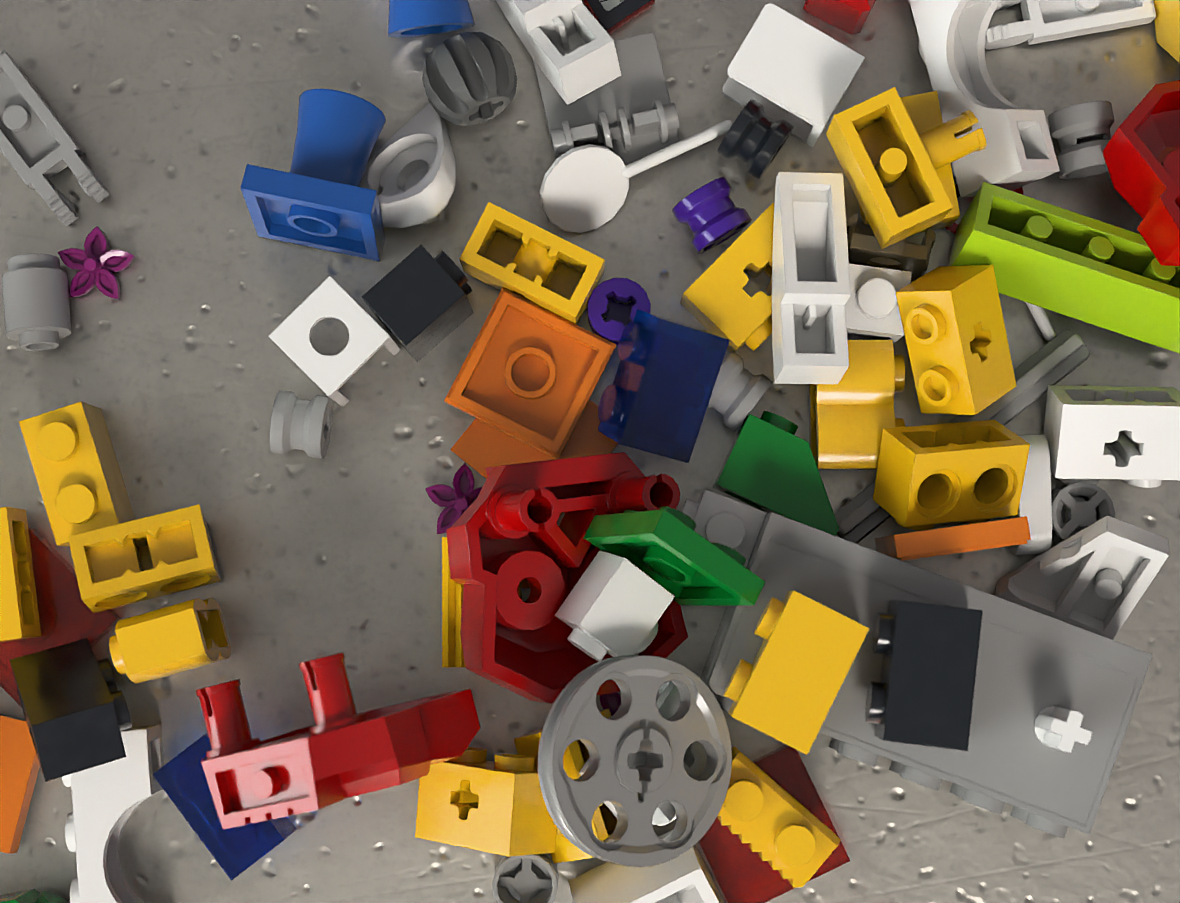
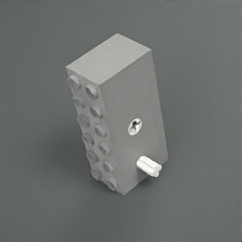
M772 512L766 514L746 567L764 580L765 584L754 606H726L700 676L701 680L716 697L722 710L728 712L733 703V700L723 696L736 666L741 658L752 663L764 640L755 635L754 631L771 597H774L783 602L787 592L794 590L869 628L819 730V733L832 737L828 747L837 750V753L873 767H875L879 755L891 759L892 762L889 770L900 774V777L938 791L942 779L952 782L950 793L963 798L962 800L1000 815L1005 803L1013 805L1011 816L1025 821L1027 825L1061 838H1065L1068 827L1090 834L1152 659V654ZM889 600H904L983 610L968 751L883 741L874 736L875 724L866 723L865 705L869 682H880L883 654L873 653L874 625L878 612L888 613Z

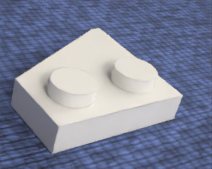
M1105 516L1001 577L996 584L995 596L1113 640L1168 558L1169 539L1113 517Z

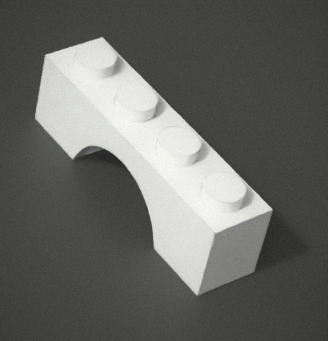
M907 0L912 9L920 40L919 52L927 66L932 89L937 91L943 123L960 116L964 111L970 110L979 121L972 126L971 132L982 127L986 138L985 149L975 151L951 163L953 178L958 185L960 196L975 197L983 182L1013 191L1059 172L1060 169L1044 110L1025 109L1007 101L992 83L985 60L986 30L993 13L1002 0ZM968 132V133H966V134H964V135H961V136L957 137V139H958V138H961V137H963V136H965V135H967V134H969V133H971V132Z
M161 724L136 726L120 731L126 757L62 777L64 785L66 787L71 786L73 812L68 813L66 817L65 838L68 850L76 852L78 877L73 878L70 885V903H144L130 888L123 874L120 862V842L124 827L134 810L147 798L166 788Z

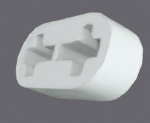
M1018 434L1019 437L1030 444L1018 514L1006 516V519L1027 516L1031 540H1027V544L1009 546L1014 556L1040 555L1051 548L1052 542L1049 446L1043 434Z

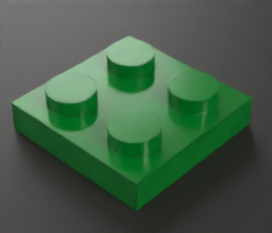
M662 506L659 510L651 511L625 510L624 513L595 515L583 537L601 551L626 558L675 596L673 600L681 606H754L765 584L764 580L744 567L746 559L739 552L726 545L709 542L694 531L696 523L689 516L670 507Z

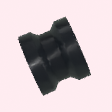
M752 98L732 124L717 152L727 159L739 158L747 164L748 173L760 179L783 147L794 126L786 120H772L764 114L763 105Z

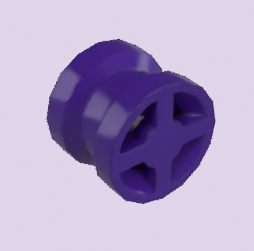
M725 177L717 178L695 190L672 209V213L677 221L687 224L694 234L692 245L698 254L704 253L723 243L746 227L752 220L746 209L735 206L730 198L732 187Z
M611 278L599 284L593 290L588 301V323L592 333L616 344V347H624L635 343L644 335L649 324L651 303L646 291L638 283L627 278ZM616 301H622L628 304L625 305L623 303H616Z

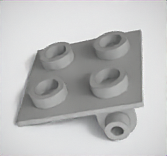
M654 32L615 40L614 44L621 76L568 105L533 59L555 159L572 148L592 144L606 146L618 154L626 166L680 141L677 128H679L678 114L675 103L670 101Z

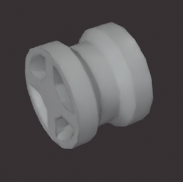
M732 351L694 401L704 409L714 408L722 414L724 425L735 432L772 385L773 381L764 374L753 375L744 368L743 358Z
M279 390L274 401L270 422L269 442L271 452L287 454L292 449L304 450L311 458L324 459L332 427V399L324 395H316L311 400L298 399L292 391Z
M1078 482L1059 486L1051 491L1052 541L1056 544L1061 543L1105 516L1115 518L1113 501L1105 490L1095 484ZM1063 505H1065L1068 508L1069 520L1065 524L1064 521L1066 520V509L1063 507Z

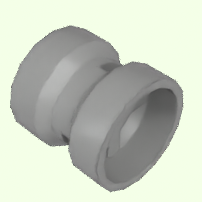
M1085 102L1068 106L1049 114L1047 118L1050 134L1059 141L1061 152L1057 157L1060 169L1058 172L1059 179H1080L1109 172L1102 151L1111 139L1110 127L1115 121L1111 102Z
M550 853L511 857L502 856L498 862L492 883L494 899L497 903H553L559 881L557 864L553 863Z

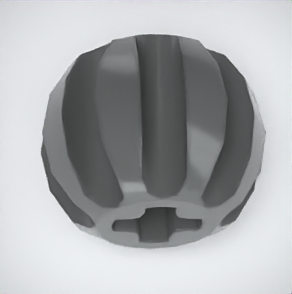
M465 32L446 39L431 52L424 63L422 80L429 103L440 117L457 126L477 125L494 118L511 103L516 94L517 75L511 54L500 41L483 32Z

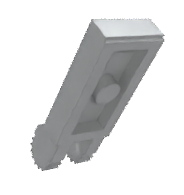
M3 50L0 53V151L25 184L32 190H37L58 219L65 226H68L78 219V215L75 213V207L69 199L50 181L52 177L68 166L77 177L78 184L89 197L94 198L99 203L110 194L91 167L81 157L85 153L13 58Z

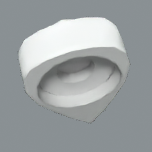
M430 103L393 135L366 166L359 187L377 191L383 227L405 228L421 223H432L439 218L440 212L447 206L454 192L456 160L446 122Z

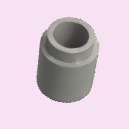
M39 253L23 254L9 258L7 260L8 272L2 275L6 337L19 341L20 349L28 351H44L59 347V339L71 334L67 273L60 270V259L54 255Z

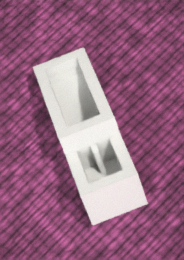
M496 0L527 51L567 105L621 76L613 38L585 7L582 0Z
M778 172L775 187L772 250V351L774 384H838L849 368L845 304L851 295L843 173Z

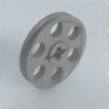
M622 655L599 661L587 667L566 685L553 703L546 718L539 743L538 775L540 788L547 810L558 829L573 845L588 855L603 861L630 867H646L665 863L680 856L694 846L705 835L719 814L731 777L732 746L726 718L716 697L701 678L691 670L677 662L661 657ZM611 679L620 688L622 695L621 705L612 717L605 718L597 708L596 694L600 685L606 680ZM671 681L678 688L680 704L676 713L672 717L665 719L659 713L656 706V696L659 688L665 682ZM575 740H580L589 751V764L583 775L572 780L564 770L563 756L569 744ZM694 741H699L706 750L707 762L702 774L692 779L684 768L683 760L689 745ZM639 751L645 752V765H639L635 768L628 767L629 754H635ZM609 801L617 812V825L610 837L600 841L593 832L592 817L600 804ZM669 801L676 811V825L668 837L660 839L653 829V815L656 808L662 802Z

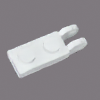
M1002 0L995 11L1020 3L1023 21L988 27L986 29L985 50L1011 47L1028 41V45L1149 24L1156 18L1153 0Z

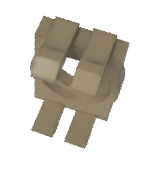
M855 213L847 220L849 264L912 272L911 282L925 274L929 265L931 248H933L936 234L932 227L926 228L925 237L923 236L921 245L899 241L881 249L876 237L855 233L858 213ZM885 257L896 260L900 264L885 265L869 259Z

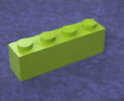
M986 182L981 184L956 228L948 266L993 265L1000 294L1180 354V266H1161L1141 234Z

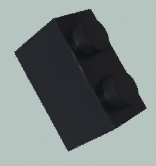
M422 245L418 246L361 297L375 316L417 363L473 314L467 295L473 291L467 284L468 278L444 251L433 258Z
M889 600L888 613H877L873 633V653L883 654L880 682H869L865 705L866 723L875 724L874 736L883 741L968 751L983 610L904 600Z
M88 638L9 660L23 714L45 782L126 757L120 731L132 728L128 707L122 690L117 689L109 659L105 658L97 661Z

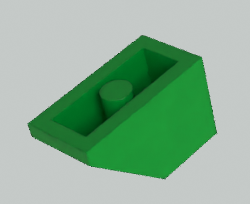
M763 411L761 418L749 414L744 419L712 487L752 507L767 512V514L772 512L836 536L839 530L837 520L808 441L795 436L798 426L788 419L769 411Z

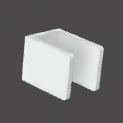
M768 3L764 6L727 70L729 77L722 88V94L742 107H745L753 98L763 105L766 116L774 121L786 120L792 124L794 128L790 135L813 148L853 82L865 57L780 7Z
M331 276L269 335L328 397L342 407L349 400L338 389L382 346L393 356L400 351V348L391 336ZM325 318L341 320L349 331V341L345 349L332 356L318 353L311 343V332L314 326Z

